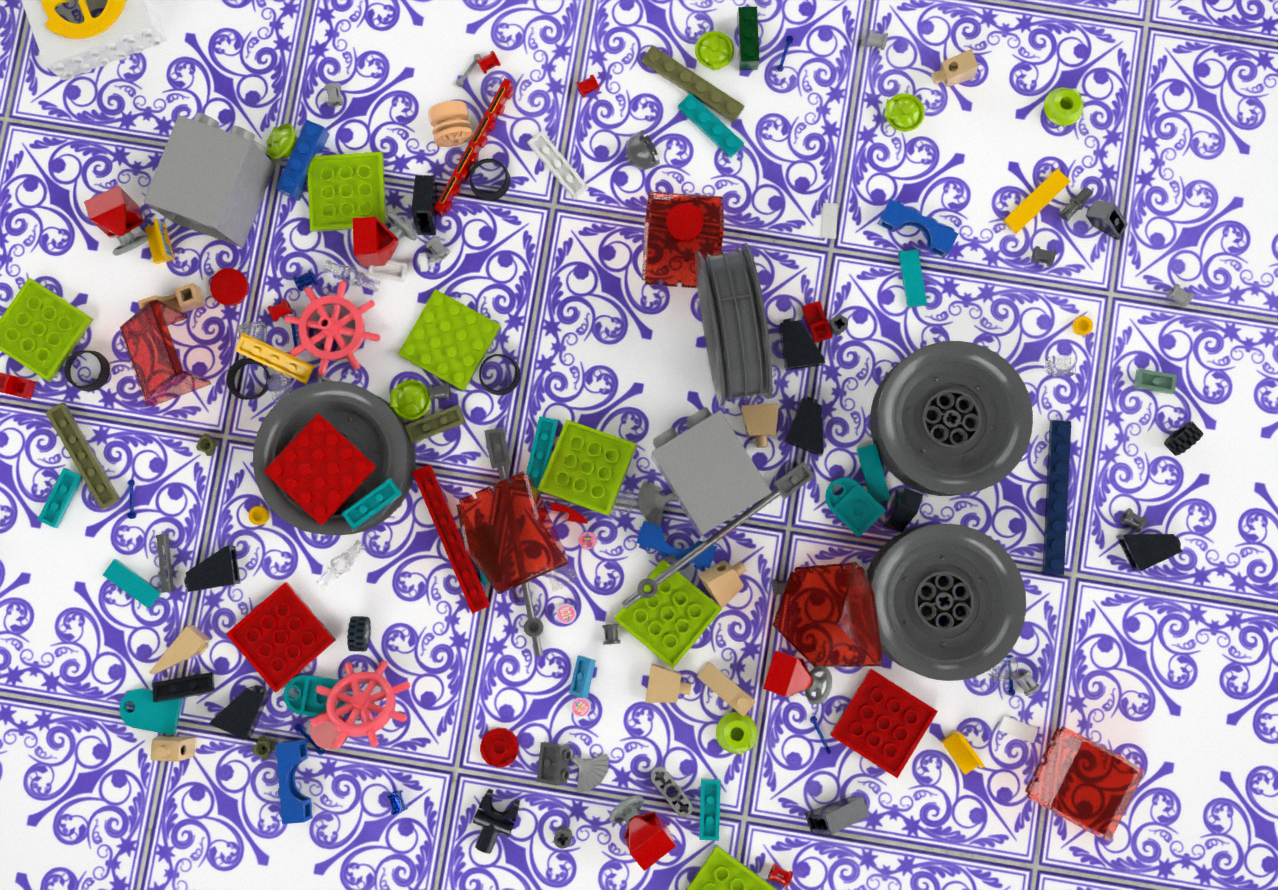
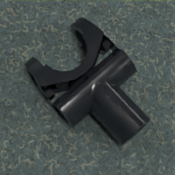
M492 789L487 790L478 807L484 808L485 811L477 809L472 822L482 827L475 848L488 854L492 853L499 834L506 837L510 836L515 823L505 819H512L511 821L515 822L520 806V800L515 799L514 804L507 811L501 812L496 810L492 804V794L494 791Z

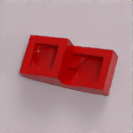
M816 301L801 306L814 343L832 338L830 326L825 318L821 302Z
M0 372V392L31 400L36 381Z
M551 502V511L569 513L568 521L588 524V520L575 510Z

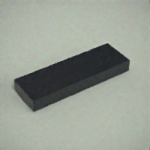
M210 672L153 682V702L159 703L215 693L214 673Z

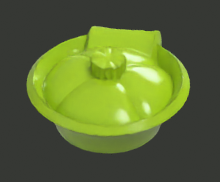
M709 31L697 40L695 55L703 66L711 68L712 71L720 70L724 66H729V62L734 55V45L725 33Z
M1057 88L1052 90L1045 98L1044 111L1048 119L1053 123L1068 126L1079 120L1083 113L1085 101L1082 100L1080 92L1075 88Z
M909 93L897 94L890 100L887 99L884 118L894 129L908 132L921 125L924 120L925 109L920 99Z
M283 124L278 128L273 127L266 141L269 158L287 159L290 157L298 140L294 127L291 124Z
M407 380L391 389L390 407L399 417L406 420H415L422 417L428 411L431 403L429 390L421 382Z
M731 712L723 716L718 722L716 738L724 750L741 755L755 747L757 728L754 721L748 715L743 717L738 712Z

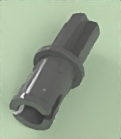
M1083 188L1075 198L1070 199V203L1059 213V216L1062 219L1066 217L1065 221L1068 222L1078 210H1082L1083 205L1093 195V192L1089 188Z

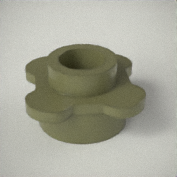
M203 434L196 445V449L205 452L207 456H212L215 447L219 445V441L212 439L209 434Z
M261 736L258 738V743L252 748V752L267 760L270 758L271 751L276 748V744L266 740L265 736Z

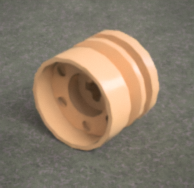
M445 101L432 106L428 110L430 124L434 127L432 130L434 143L437 146L453 147L467 143L472 139L473 131L471 123L468 121L469 113L465 102Z

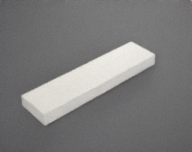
M542 130L527 141V144L574 200L589 189L588 185Z

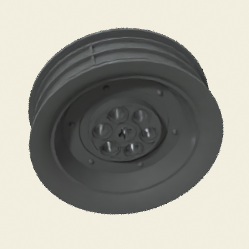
M743 243L741 250L735 248L734 251L726 253L724 250H720L719 254L709 255L707 252L704 257H702L700 251H696L695 267L701 319L718 404L721 407L724 406L725 399L728 402H731L733 398L739 397L745 400L747 396L751 395L761 397L762 393L766 399H770L772 396L773 378L769 334L760 281L751 249L747 243Z
M964 341L938 342L920 348L894 366L881 381L874 395L870 411L873 444H876L879 458L885 467L899 481L910 488L936 496H955L973 493L991 487L1001 481L1021 461L1029 445L1033 427V410L1030 396L1023 380L1013 366L994 351L981 345ZM940 397L946 398V406L940 404ZM960 400L965 402V410L960 409L958 405ZM928 411L934 413L935 418L933 421L927 418ZM948 417L951 418V417H952V418H953V421H952V422H947L946 418H948ZM966 419L972 421V428H968L965 425ZM934 429L941 432L940 439L934 437ZM954 433L960 436L959 443L953 440L952 436Z
M316 382L292 391L274 405L266 415L254 443L253 470L262 497L276 515L288 524L300 530L321 535L356 534L381 524L403 503L414 479L412 472L416 468L415 445L410 441L405 425H407L405 420L399 417L390 407V404L367 389L347 382ZM318 413L377 466L324 525H320L263 472ZM392 478L403 495L353 530L341 513L386 480Z
M935 524L906 530L882 546L867 569L868 584L867 586L862 585L861 593L862 612L866 627L876 645L887 657L916 674L942 681H959L979 676L999 664L1012 650L1021 634L1026 615V592L1021 574L1007 551L994 539L976 529L958 524ZM940 576H944L946 579V583L942 587L938 584ZM926 585L929 588V593L923 596L921 588ZM958 586H961L963 589V593L961 596L958 597L955 593V589ZM940 597L944 598L943 600L946 601L945 604H940ZM927 605L929 608V613L926 616H923L921 613V609L923 606ZM958 606L963 608L961 616H957L955 612ZM944 615L946 623L940 626L938 620Z

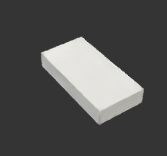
M389 260L385 266L370 265L367 275L405 283L409 264Z

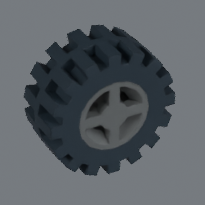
M352 616L350 618L347 631L349 651L366 652L368 650L371 636L369 617Z

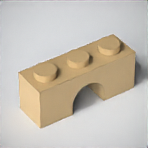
M190 283L175 288V294L164 297L154 295L139 300L138 304L143 319L154 323L206 306L201 287Z

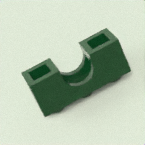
M757 6L738 7L739 71L758 70L760 58Z

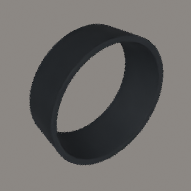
M482 159L470 171V187L473 193L480 199L486 201L497 200L503 197L510 187L511 179L508 170L495 159ZM484 163H496L504 169L505 182L494 193L480 192L472 183L474 171Z
M81 350L73 353L67 359L64 372L69 383L82 391L90 392L98 390L105 385L110 375V365L106 357L101 353ZM91 353L100 363V374L92 384L78 386L72 380L71 366L74 360L81 354Z
M494 354L482 362L479 369V380L487 392L493 395H506L517 387L520 381V368L513 358L503 354ZM496 356L506 357L513 363L515 368L513 382L502 390L489 388L481 377L483 365L489 359Z
M244 358L236 361L229 368L226 383L230 392L237 398L252 400L260 398L267 392L270 386V375L262 363L251 358ZM248 364H256L265 370L266 384L258 395L250 398L245 397L235 387V376L241 367Z

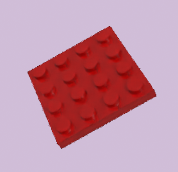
M318 413L263 472L320 525H324L377 466Z
M284 582L226 633L275 693L281 690L291 679L336 641L334 636L288 582Z
M870 668L829 735L898 778L938 711Z

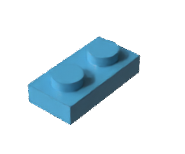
M581 655L577 656L569 694L580 698H588L596 660Z

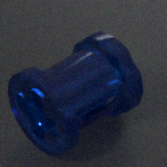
M311 269L298 277L296 275L293 276L295 285L300 292L313 284L318 285L317 278Z
M402 789L385 795L392 809L391 815L408 809L402 797Z

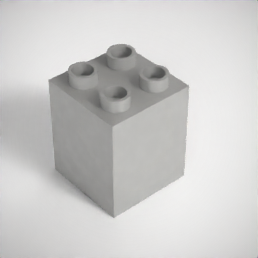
M198 112L194 120L178 115L143 202L174 224L243 248L276 165L265 155L267 147L254 141L255 134L235 125L232 126L230 133L218 128L219 122Z
M707 407L687 418L688 422L685 424L688 430L682 434L677 435L674 428H670L655 437L652 444L656 449L651 454L653 462L699 536L704 535L772 493L722 411L720 410L712 415Z

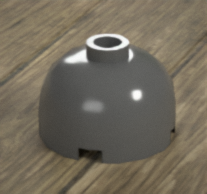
M644 130L630 137L626 146L627 154H625L630 165L633 163L636 168L641 170H647L660 164V160H656L654 156L658 154L650 137L648 135L644 137Z

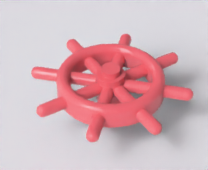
M345 281L339 282L336 296L330 295L317 298L312 288L306 287L305 293L311 303L304 309L301 317L289 315L284 317L286 323L299 325V336L302 342L290 350V355L295 357L307 349L311 354L320 358L319 376L326 374L329 361H338L347 358L354 370H359L360 364L353 354L361 346L364 339L376 342L381 339L379 334L365 332V321L362 315L373 308L375 302L369 300L357 308L352 302L344 298L347 286ZM334 305L331 318L325 311V306ZM343 306L350 313L339 319L341 307ZM316 312L321 317L319 321L311 320ZM352 320H355L356 329L343 327ZM309 328L322 330L311 338L309 336ZM341 334L353 337L348 345ZM326 337L324 348L322 351L318 349L314 344H316L317 342L321 341ZM335 339L341 350L331 352L333 340Z
M381 661L375 672L363 671L357 673L354 672L352 664L346 662L344 668L347 676L341 679L332 689L321 685L316 687L317 693L328 696L326 702L327 713L311 719V725L316 726L330 720L333 727L340 732L333 743L334 748H340L347 736L363 737L367 735L371 746L376 747L379 742L375 732L383 728L391 718L401 722L407 720L406 714L394 711L396 706L395 694L409 689L410 683L403 682L392 687L387 679L382 676L388 665L386 661ZM367 684L365 690L361 692L359 685ZM375 686H378L383 690L381 692L371 695ZM352 688L354 695L350 696L344 693ZM386 698L384 707L374 704V702ZM339 700L348 703V705L337 709ZM371 711L379 715L374 718ZM351 712L346 722L339 719V716ZM358 717H360V718H361V722H362L363 724H354V723H355L356 719H357Z

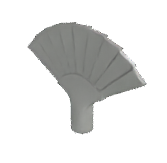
M643 483L638 493L640 512L648 522L661 526L665 504L676 500L673 493L661 496Z
M576 754L571 758V761L579 767L577 792L589 791L598 786L605 778L609 764L607 754L588 760H582Z

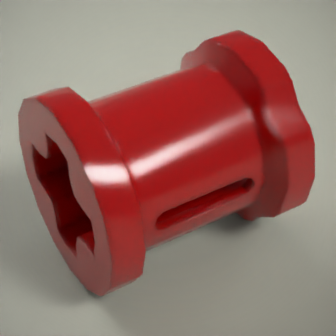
M493 50L490 51L489 55L481 59L477 58V62L484 74L495 66H501Z
M593 74L582 82H576L582 98L594 90H600Z
M282 299V302L267 307L275 322L280 317L293 314L292 308L286 299Z
M777 863L772 865L768 874L769 881L774 880L782 884L784 888L789 886L793 877V871H786L778 867Z

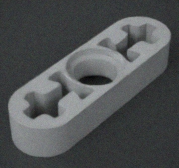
M656 766L651 771L652 782L679 816H689L693 811L690 799L665 767ZM657 771L659 773L664 772L663 778L666 782L668 779L671 780L663 788H661V785H663L661 779H655V772ZM669 786L677 788V794L674 797L666 794V789ZM680 795L683 796L680 798L681 802L684 805L689 804L687 806L688 811L686 812L685 810H679L680 804L676 800L680 797Z

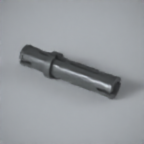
M169 534L156 535L160 569L158 576L161 579L162 593L175 591ZM163 545H164V550H165V560H166V561H164ZM165 565H166V570H167V579H168V582L166 581Z

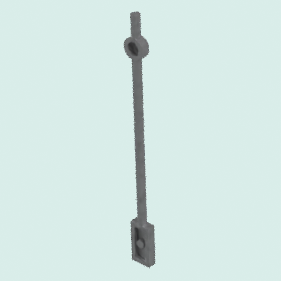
M504 427L484 431L491 468H498L528 616V620L524 624V632L529 637H532L535 656L539 657L543 656L539 635L543 632L544 625L535 616L505 467L511 465ZM535 623L538 626L536 631L531 629V624Z
M804 461L775 481L773 483L775 490L771 494L758 501L653 580L649 578L641 580L638 583L637 592L622 602L624 608L627 609L642 597H654L658 591V585L778 496L781 495L783 499H786L812 480L815 475ZM645 585L650 586L649 592L644 591Z

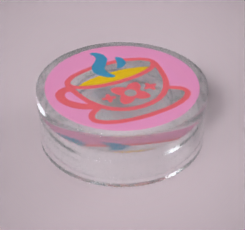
M584 531L579 535L578 543L582 549L591 550L597 545L598 540L595 533Z

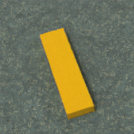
M1057 168L1003 222L1017 234L1071 181Z
M245 333L241 334L235 349L236 352L304 384L308 383L315 367Z

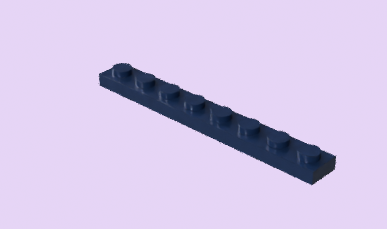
M1050 420L1042 569V573L1064 575L1071 421Z

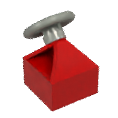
M119 185L84 201L89 219L109 238L117 237L121 245L113 250V255L124 254L148 241L149 237L147 235L134 238L131 230L144 223L138 204Z
M393 212L387 213L388 219L393 224L389 229L377 217L353 218L354 256L362 267H369L370 265L385 266L394 254L399 240L404 235L412 241L417 239V235Z
M775 650L763 689L784 697L792 696L805 690L807 700L817 705L824 702L829 696L832 689V675L827 667L821 665L814 667L809 672L803 658ZM820 671L824 672L821 677L815 676ZM826 681V688L822 694L823 683ZM811 691L815 692L816 698L812 697Z
M634 795L619 803L612 810L609 819L612 823L626 822L627 828L624 838L629 853L645 871L675 848L676 844L669 828L656 812L642 815L638 813L644 803V799L640 795Z

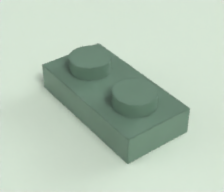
M1137 369L1134 388L1172 395L1175 394L1177 375Z

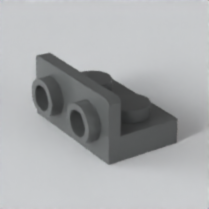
M541 742L537 782L555 786L567 783L569 778L568 766L571 758L570 744Z

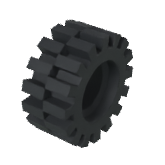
M1193 421L1184 424L1183 427L1181 426L1177 431H1174L1165 440L1164 445L1174 456L1186 452L1192 445H1195L1203 437L1204 433Z

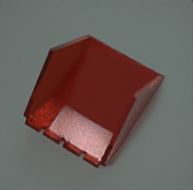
M648 192L642 263V280L645 281V285L658 286L659 282H662V286L677 287L678 283H681L683 288H697L695 252L700 251L702 257H704L707 252L709 255L719 254L720 250H722L724 231L723 197ZM688 203L700 210L704 225L701 233L691 241L681 242L674 239L668 232L666 218L668 212L674 206Z
M157 299L147 303L120 326L122 343L145 407L156 406L211 385L210 380L183 370L169 332V325L187 319V315Z
M523 471L510 477L513 481L512 483L506 478L493 484L494 491L488 486L475 492L476 499L470 494L459 499L460 504L456 505L465 551L498 594L569 564L568 557L544 501L530 475L525 474Z
M857 562L795 567V573L790 572L773 626L813 667L820 665L825 667L881 666L883 657L875 594L863 567H859Z
M1066 727L1056 728L1051 738L1054 743L1053 745L1048 744L1042 756L1045 759L1044 762L1040 761L1033 773V776L1036 777L1035 780L1030 779L1025 789V792L1028 793L1026 797L1087 832L1110 842L1145 771L1126 758Z

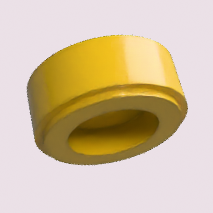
M1080 316L1072 323L1073 332L1079 336L1087 335L1093 329L1092 320L1086 316Z
M255 506L249 511L251 523L264 525L268 522L270 513L267 508Z

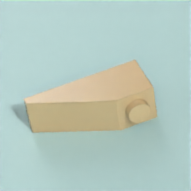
M186 626L149 673L153 675L163 672L199 654L202 655L208 649L209 645L207 644L211 639L196 626Z
M710 662L697 675L703 683L743 717L756 702L753 697Z

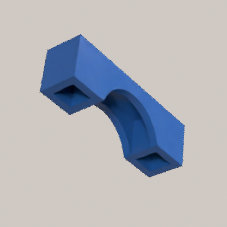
M306 120L275 187L281 194L300 201L307 185L306 177L309 165L318 152L323 151L330 134L325 127Z
M891 199L877 223L892 232L904 226H913L920 229L926 236L927 250L943 258L949 254L959 234L952 227L943 226L932 217L927 218L921 215L920 211L913 208L909 209L901 201H893Z
M644 521L636 543L640 544L639 548L650 552L652 548L658 550L657 554L668 558L669 555L676 557L675 561H679L702 544L703 541L698 540L687 549H676L670 546L664 539L662 527ZM712 545L690 561L695 563L693 567L703 571L705 567L710 568L717 546Z
M307 739L287 740L277 743L275 748L278 766L276 775L279 779L278 797L280 798L281 805L279 815L282 818V824L304 823L313 818L311 798L303 795L297 788L295 773L298 766L308 759Z

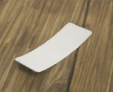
M823 203L821 238L836 239L838 204Z
M1004 716L999 731L1034 743L1038 728Z

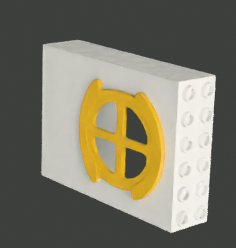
M21 0L44 65L62 80H70L76 75L88 73L100 66H107L110 62L125 59L131 54L141 53L144 49L159 46L167 41L152 0H107L103 12L96 18H92L86 0H78L84 16V22L79 24L64 20L55 11L57 5L70 0Z

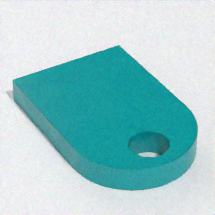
M838 478L830 483L826 490L825 500L827 506L858 538L886 512L857 481L851 478ZM836 484H840L844 489L843 493L839 496L832 492V488Z
M307 674L296 676L287 683L284 689L285 704L296 714L316 717L319 713L326 711L328 696L317 693L316 687L321 685L332 689L340 679ZM293 687L299 690L297 698H292L290 695V690ZM338 701L337 709L342 707L343 701Z
M135 689L128 692L122 698L119 707L120 716L124 723L132 728L174 735L177 730L183 698L154 703L152 689ZM129 701H132L135 704V709L133 712H130L127 709V703Z

